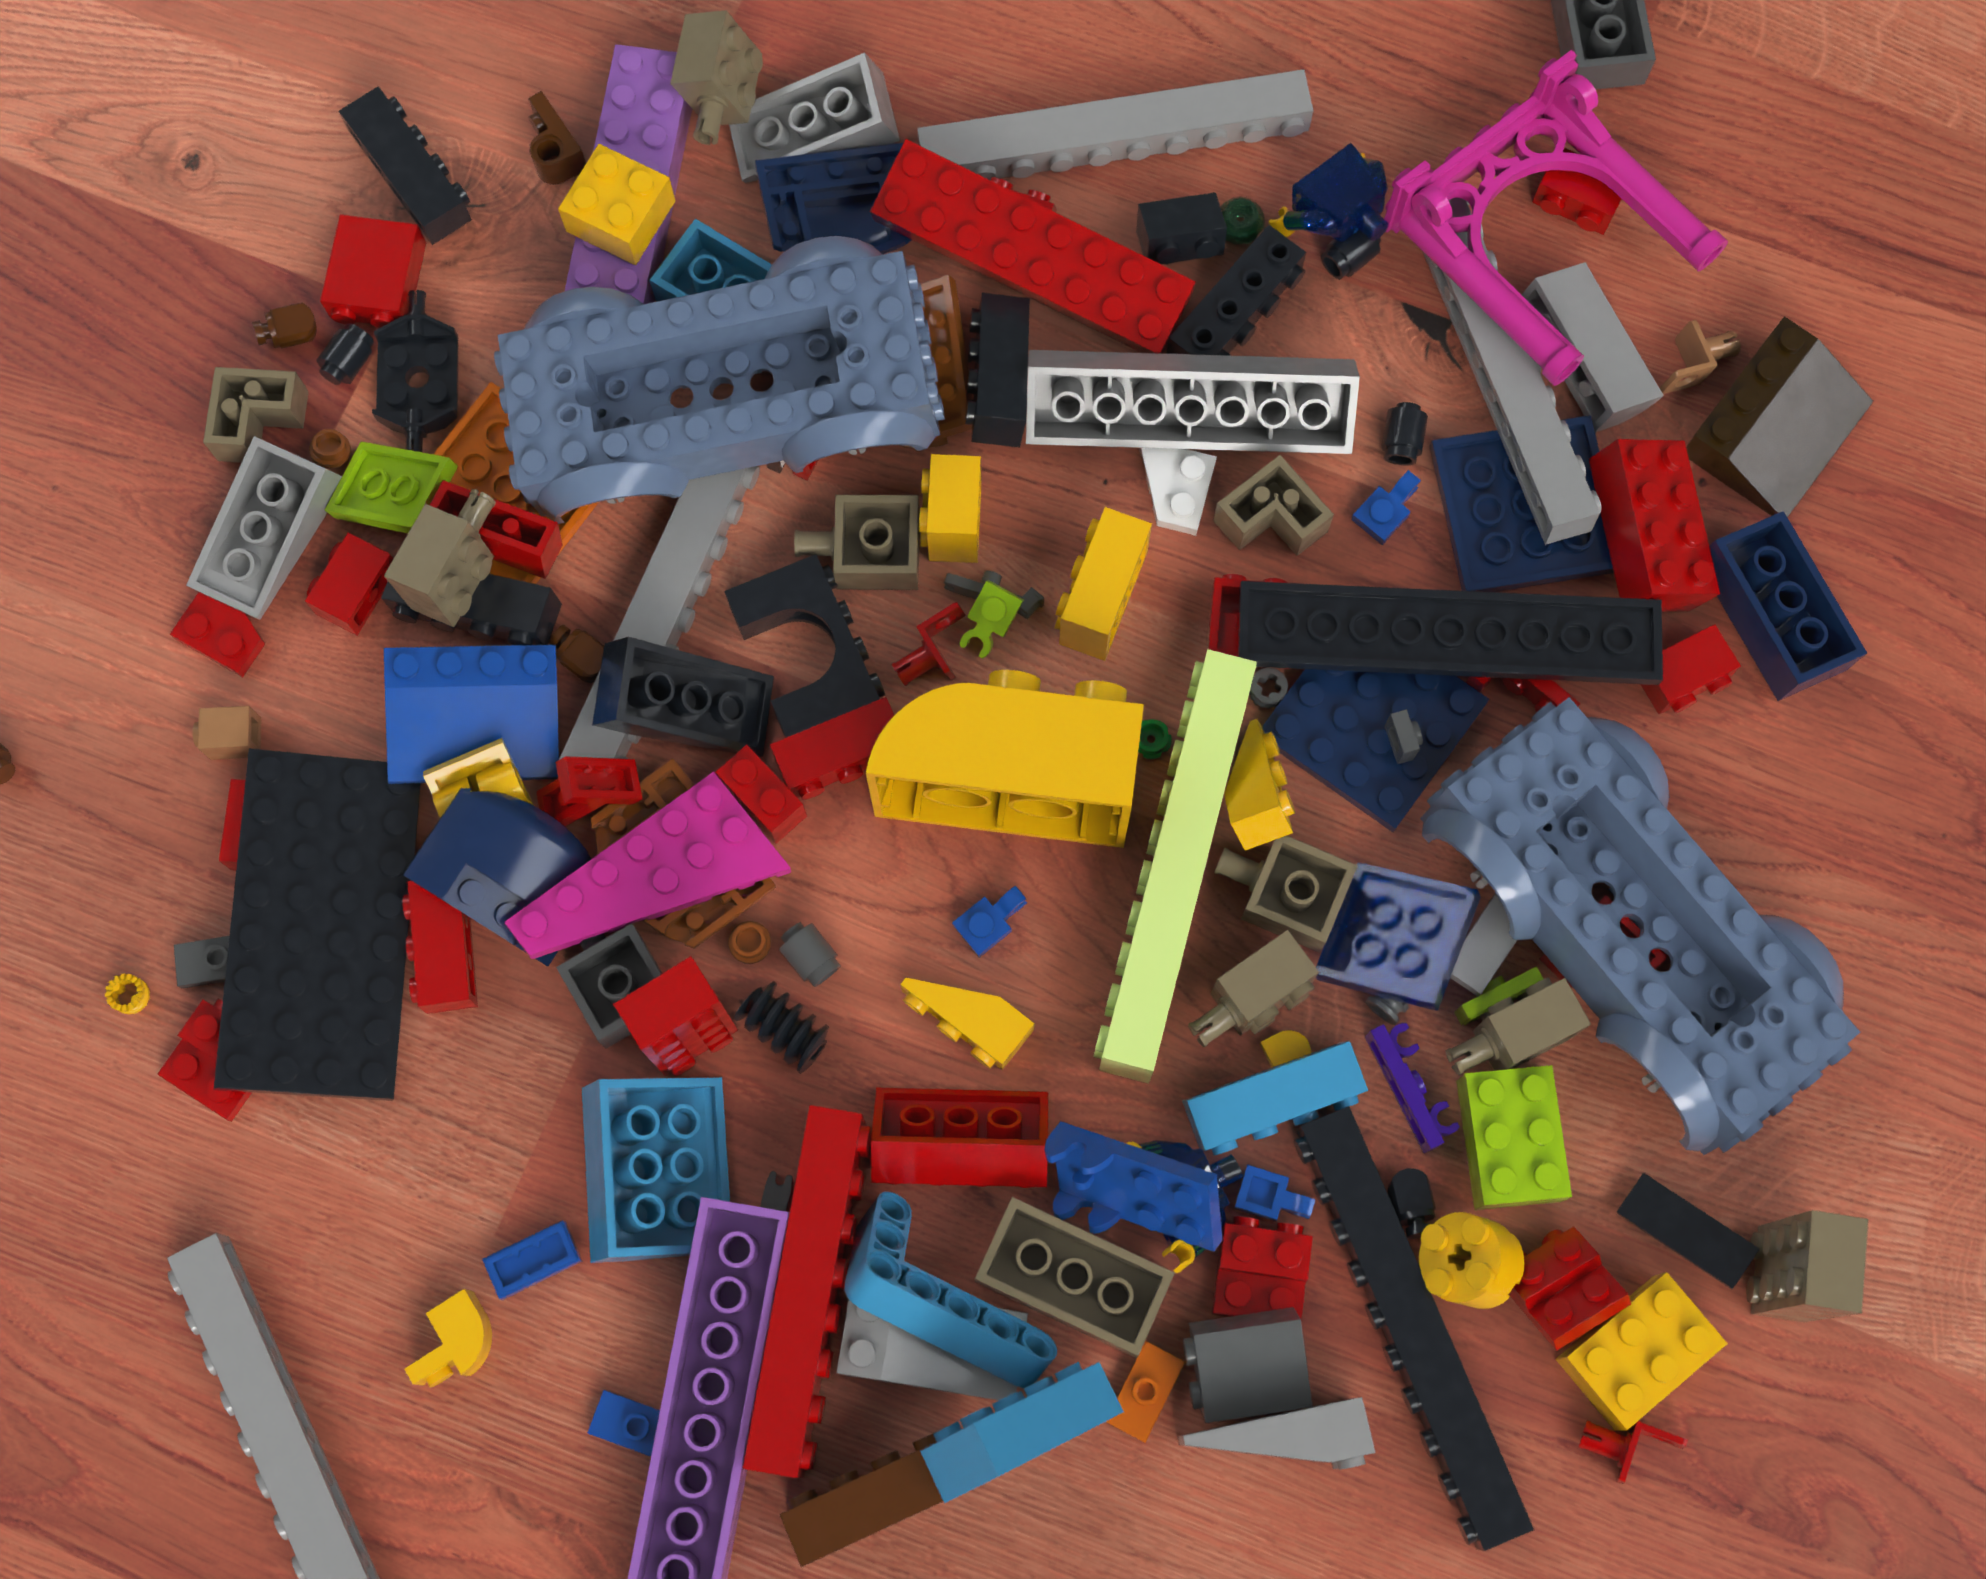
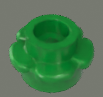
M1154 719L1143 720L1138 753H1142L1146 759H1157L1161 757L1162 752H1167L1170 749L1172 737L1168 734V727L1163 722ZM1149 736H1153L1155 738V741L1153 743L1147 741V738Z

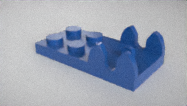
M1062 1121L1048 1136L1045 1142V1156L1048 1162H1056L1059 1192L1053 1201L1054 1217L1065 1220L1074 1216L1080 1208L1090 1207L1092 1208V1211L1088 1214L1090 1233L1106 1231L1121 1218L1141 1225L1151 1231L1166 1234L1190 1245H1196L1213 1252L1222 1242L1217 1174Z

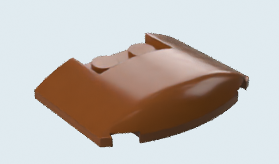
M673 758L640 782L642 800L633 805L609 804L591 817L592 830L596 829L597 854L604 851L694 786ZM770 878L755 882L753 886L741 890L737 888L713 896L711 900L651 920L644 919L642 921L660 934L685 943V946L695 949L774 890L776 885Z

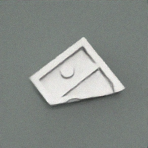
M1139 448L1146 471L1149 494H1151L1156 525L1196 536L1217 456L1189 449Z

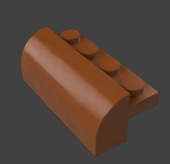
M950 275L921 284L925 302L923 311L925 320L927 319L932 342L929 346L931 355L934 357L938 375L936 385L938 394L942 399L945 419L938 421L940 436H935V439L928 448L948 444L947 437L972 429V425L965 424L967 400H973V396L966 393L969 369L956 280Z

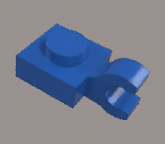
M1408 470L1390 493L1379 486L1353 514L1351 520L1383 545L1409 517L1411 511L1403 504L1417 491V485L1421 480Z
M1016 886L1006 892L993 906L986 897H983L953 921L952 925L980 958L1012 932L1006 920L1027 904L1026 898Z
M1247 1165L1235 1209L1276 1222L1280 1209L1293 1215L1310 1219L1316 1199L1287 1191L1289 1177Z

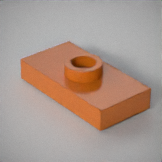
M1145 1341L1117 1396L1124 1412L1109 1419L1106 1423L1146 1443L1185 1361Z

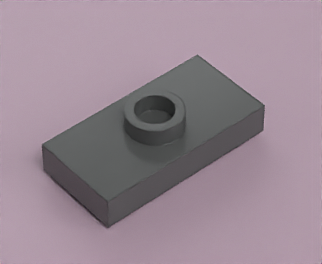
M229 936L175 944L174 955L177 986L184 989L225 982Z

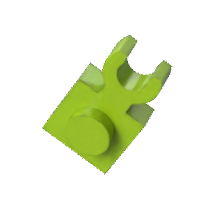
M987 580L967 616L969 619L977 622L975 628L963 634L960 646L965 648L972 637H978L983 642V649L980 651L979 657L985 658L993 648V632L1002 637L1006 635L1024 599Z

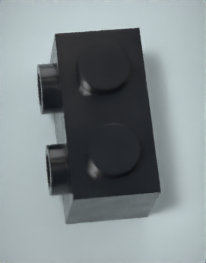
M1216 192L1138 204L1136 232L1143 256L1159 264H1171L1224 255L1227 226Z

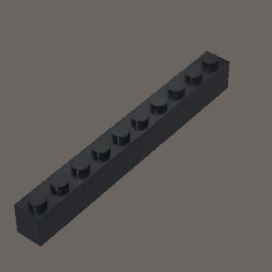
M1348 1106L1301 1125L1296 1131L1299 1138L1294 1140L1297 1153L1303 1164L1308 1162L1311 1164L1316 1179L1311 1180L1315 1195L1321 1205L1327 1203L1334 1218V1220L1329 1221L1331 1232L1339 1246L1345 1244L1352 1261L1347 1263V1268L1357 1288L1364 1287L1370 1303L1365 1304L1366 1313L1375 1330L1382 1329L1388 1345L1383 1347L1384 1355L1393 1372L1399 1370L1406 1385L1405 1388L1401 1389L1404 1402L1412 1415L1418 1413L1425 1430L1419 1432L1421 1441L1429 1457L1436 1456L1443 1471L1442 1474L1438 1475L1439 1483L1446 1498L1449 1501L1455 1499L1462 1515V1517L1457 1519V1524L1465 1542L1468 1545L1474 1543L1476 1550L1486 1551L1533 1531L1534 1528L1432 1294L1426 1288L1421 1269L1350 1107Z

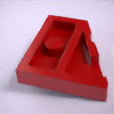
M201 592L197 593L170 633L175 640L242 678L265 646V642L246 613Z

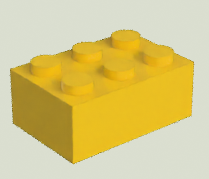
M1107 507L1104 508L1100 520L1092 519L1085 537L1087 544L1084 555L1077 556L1070 578L1073 579L1069 589L1071 593L1063 592L1057 606L1055 615L1058 618L1055 629L1060 630L1059 645L1103 661L1106 660L1148 553L1152 523Z
M1668 1272L1652 1276L1629 1296L1630 1306L1589 1330L1555 1359L1614 1431L1628 1430L1728 1344Z

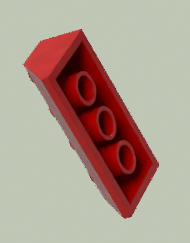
M876 1087L871 1135V1183H888L891 1185L931 1184L934 1186L973 1185L977 1187H1047L1048 1161L1045 1156V1142L1048 1138V1092Z

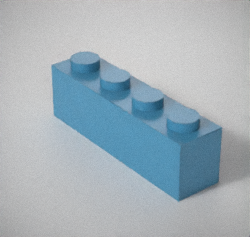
M1346 1041L1182 1100L1199 1149L1204 1151L1211 1149L1215 1156L1237 1148L1236 1139L1252 1134L1254 1141L1279 1132L1276 1125L1292 1119L1295 1126L1319 1117L1317 1109L1333 1104L1334 1110L1337 1111L1359 1103L1357 1095L1368 1091L1351 1042Z

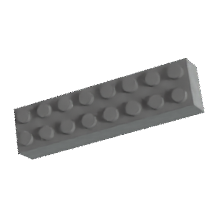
M1029 350L1026 444L1352 454L1360 376L1355 359Z

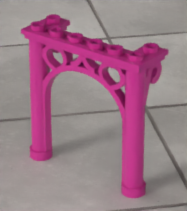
M1572 50L1558 60L1552 58L1544 64L1538 73L1540 78L1538 85L1527 101L1521 105L1518 103L1513 104L1503 114L1498 123L1492 127L1490 125L1484 126L1474 136L1470 144L1465 148L1460 146L1455 148L1436 170L1431 169V165L1426 160L1412 170L1410 168L1404 169L1392 183L1393 191L1390 200L1385 206L1387 211L1382 224V228L1386 232L1392 229L1395 233H1398L1401 230L1543 369L1542 375L1553 386L1560 384L1568 378L1581 364L1584 355L1498 273L1484 252L1481 241L1482 216L1491 201L1504 188L1523 177L1549 170L1575 171L1594 177L1611 188L1697 271H1701L1710 265L1728 243V240L1716 229L1711 231L1612 138L1592 111L1598 105V95L1594 86L1584 76L1575 74L1579 64L1575 62L1577 54ZM1542 134L1551 138L1555 148L1553 153H1535L1528 149L1525 141L1534 135ZM1567 141L1580 154L1563 152L1565 142ZM1514 144L1515 157L1509 159L1497 157ZM1476 172L1480 173L1482 179L1478 190L1471 184L1464 183ZM1452 198L1466 200L1471 206V215L1452 217V208L1448 200ZM1456 233H1468V248L1465 246V244L1462 242V240Z

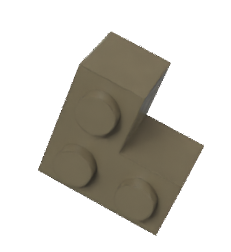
M215 367L203 443L217 461L242 463L253 437L262 439L264 426L304 428L309 391L298 374L293 371Z
M1279 455L1219 501L1213 521L1239 551L1271 527L1295 555L1298 556L1328 532L1334 514L1284 458Z

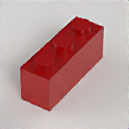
M442 480L430 506L458 517L471 490ZM494 499L496 504L492 507L478 532L481 535L480 538L493 554L494 558L492 560L546 579L563 546L558 522Z
M887 697L770 744L784 782L797 798L801 797L802 800L811 799L824 792V787L837 781H840L841 784H846L863 775V770L867 769L868 760L875 742L887 723L894 717Z
M407 881L408 894L403 895L402 904L406 920H411L412 936L406 937V952L409 961H414L415 977L409 979V992L412 1002L417 1003V1007L427 1014L478 1007L470 917L415 882Z

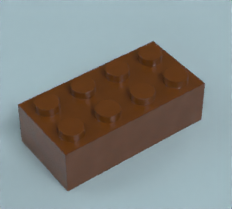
M934 1433L913 1442L916 1451L905 1457L900 1458L898 1451H894L872 1461L871 1465L874 1471L859 1477L857 1470H852L829 1481L832 1490L818 1496L816 1490L811 1489L787 1500L786 1502L790 1510L779 1515L800 1566L803 1567L943 1502L920 1452L937 1443L933 1435Z

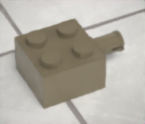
M727 10L685 14L670 82L672 87L698 114L693 137L696 141L706 145H710V139L713 145L718 143L720 125L749 123L751 108L756 100L755 89L758 75L763 66V54Z
M476 489L471 490L458 517L425 504L384 575L412 610L452 627H455L460 616H464L468 612L472 603V595L480 581L488 576L492 567V559L494 558L478 532L492 507L495 506L496 501L484 492H481L479 496V491Z
M836 495L835 527H832V531L795 530V557L812 556L815 554L817 556H832V560H834V579L838 585L836 589L918 590L920 515L918 495Z
M1286 835L1274 840L1266 861L1261 860L1260 863L1224 848L1214 873L1224 875L1250 887L1248 891H1251L1252 894L1241 920L1276 935H1281L1289 930L1298 944L1320 953L1328 939L1358 865Z
M1287 930L1216 980L1210 994L1218 1005L1196 1021L1189 1023L1188 1027L1193 1036L1210 1027L1198 1036L1197 1041L1203 1047H1206L1208 1043L1233 1026L1240 1036L1248 1030H1251L1256 1035L1275 1021L1274 1017L1280 1013L1278 1011L1279 1008L1285 1005L1288 1010H1291L1310 996L1309 993L1315 989L1312 982L1319 971L1289 930Z
M1549 977L1525 989L1526 992L1517 997L1518 1002L1514 1003L1512 998L1508 997L1487 1009L1488 1012L1479 1016L1482 1023L1473 1030L1475 1037L1445 1051L1449 1063L1463 1055L1467 1056L1451 1066L1456 1074L1461 1075L1464 1071L1486 1060H1489L1494 1071L1513 1069L1574 1038L1589 1027L1591 1023L1566 978L1553 984Z

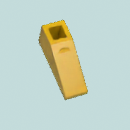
M1258 718L1249 721L1224 792L1230 824L1244 850L1293 833L1289 816L1295 814V809L1288 791H1282L1281 786L1288 784L1284 769L1280 761H1275L1274 757L1280 755V750L1272 731L1265 733Z
M905 978L900 984L902 992L906 994L903 1001L912 1010L921 1016L926 1011L940 1021L936 1027L954 1042L962 1038L973 1047L970 1054L989 1069L995 1064L1003 1070L1034 1031V1023L999 996L911 978Z

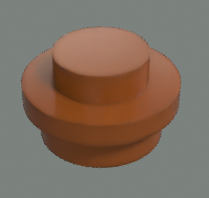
M324 429L314 435L309 446V453L315 464L323 468H336L343 465L349 459L351 446L348 439L339 431Z
M746 921L738 924L731 931L728 945L730 952L738 961L745 964H754L760 962L768 955L771 949V937L768 930L762 924Z

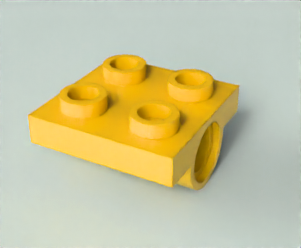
M502 738L423 771V777L432 793L440 818L460 788H472L471 792L495 791L534 805Z

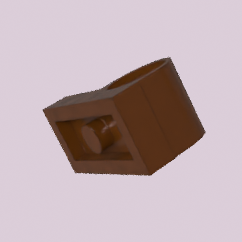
M540 91L528 98L533 114L529 116V120L538 134L532 140L529 152L539 178L548 184H560L579 175L586 165L582 149L544 93ZM550 156H558L552 161H545Z

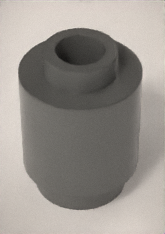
M799 922L781 936L784 944L779 950L804 982L809 980L816 987L841 967L835 959L838 954L813 923L804 927Z

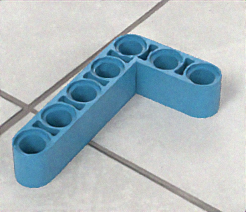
M893 1192L880 1193L856 1226L844 1285L848 1299L857 1307L1015 1386L1026 1388L1034 1384L1056 1358L1057 1346L1053 1339L1044 1331L904 1261L912 1210L905 1199Z

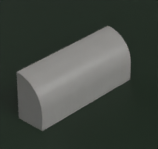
M1586 262L1537 277L1523 292L1522 296L1584 355L1581 364L1564 381L1584 416L1591 415L1595 433L1635 417L1664 396Z

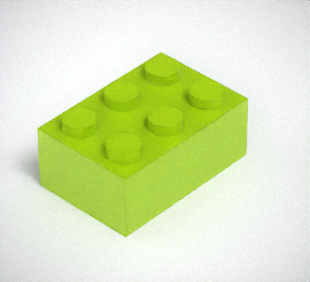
M1552 1065L1465 1073L1456 1082L1474 1210L1556 1203L1571 1198L1572 1192Z

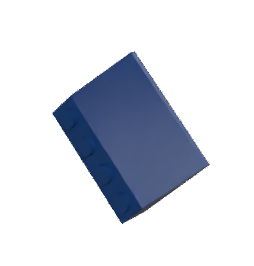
M556 645L384 648L388 784L426 783L423 771L500 738L503 739L522 780L558 779L556 762L559 760Z

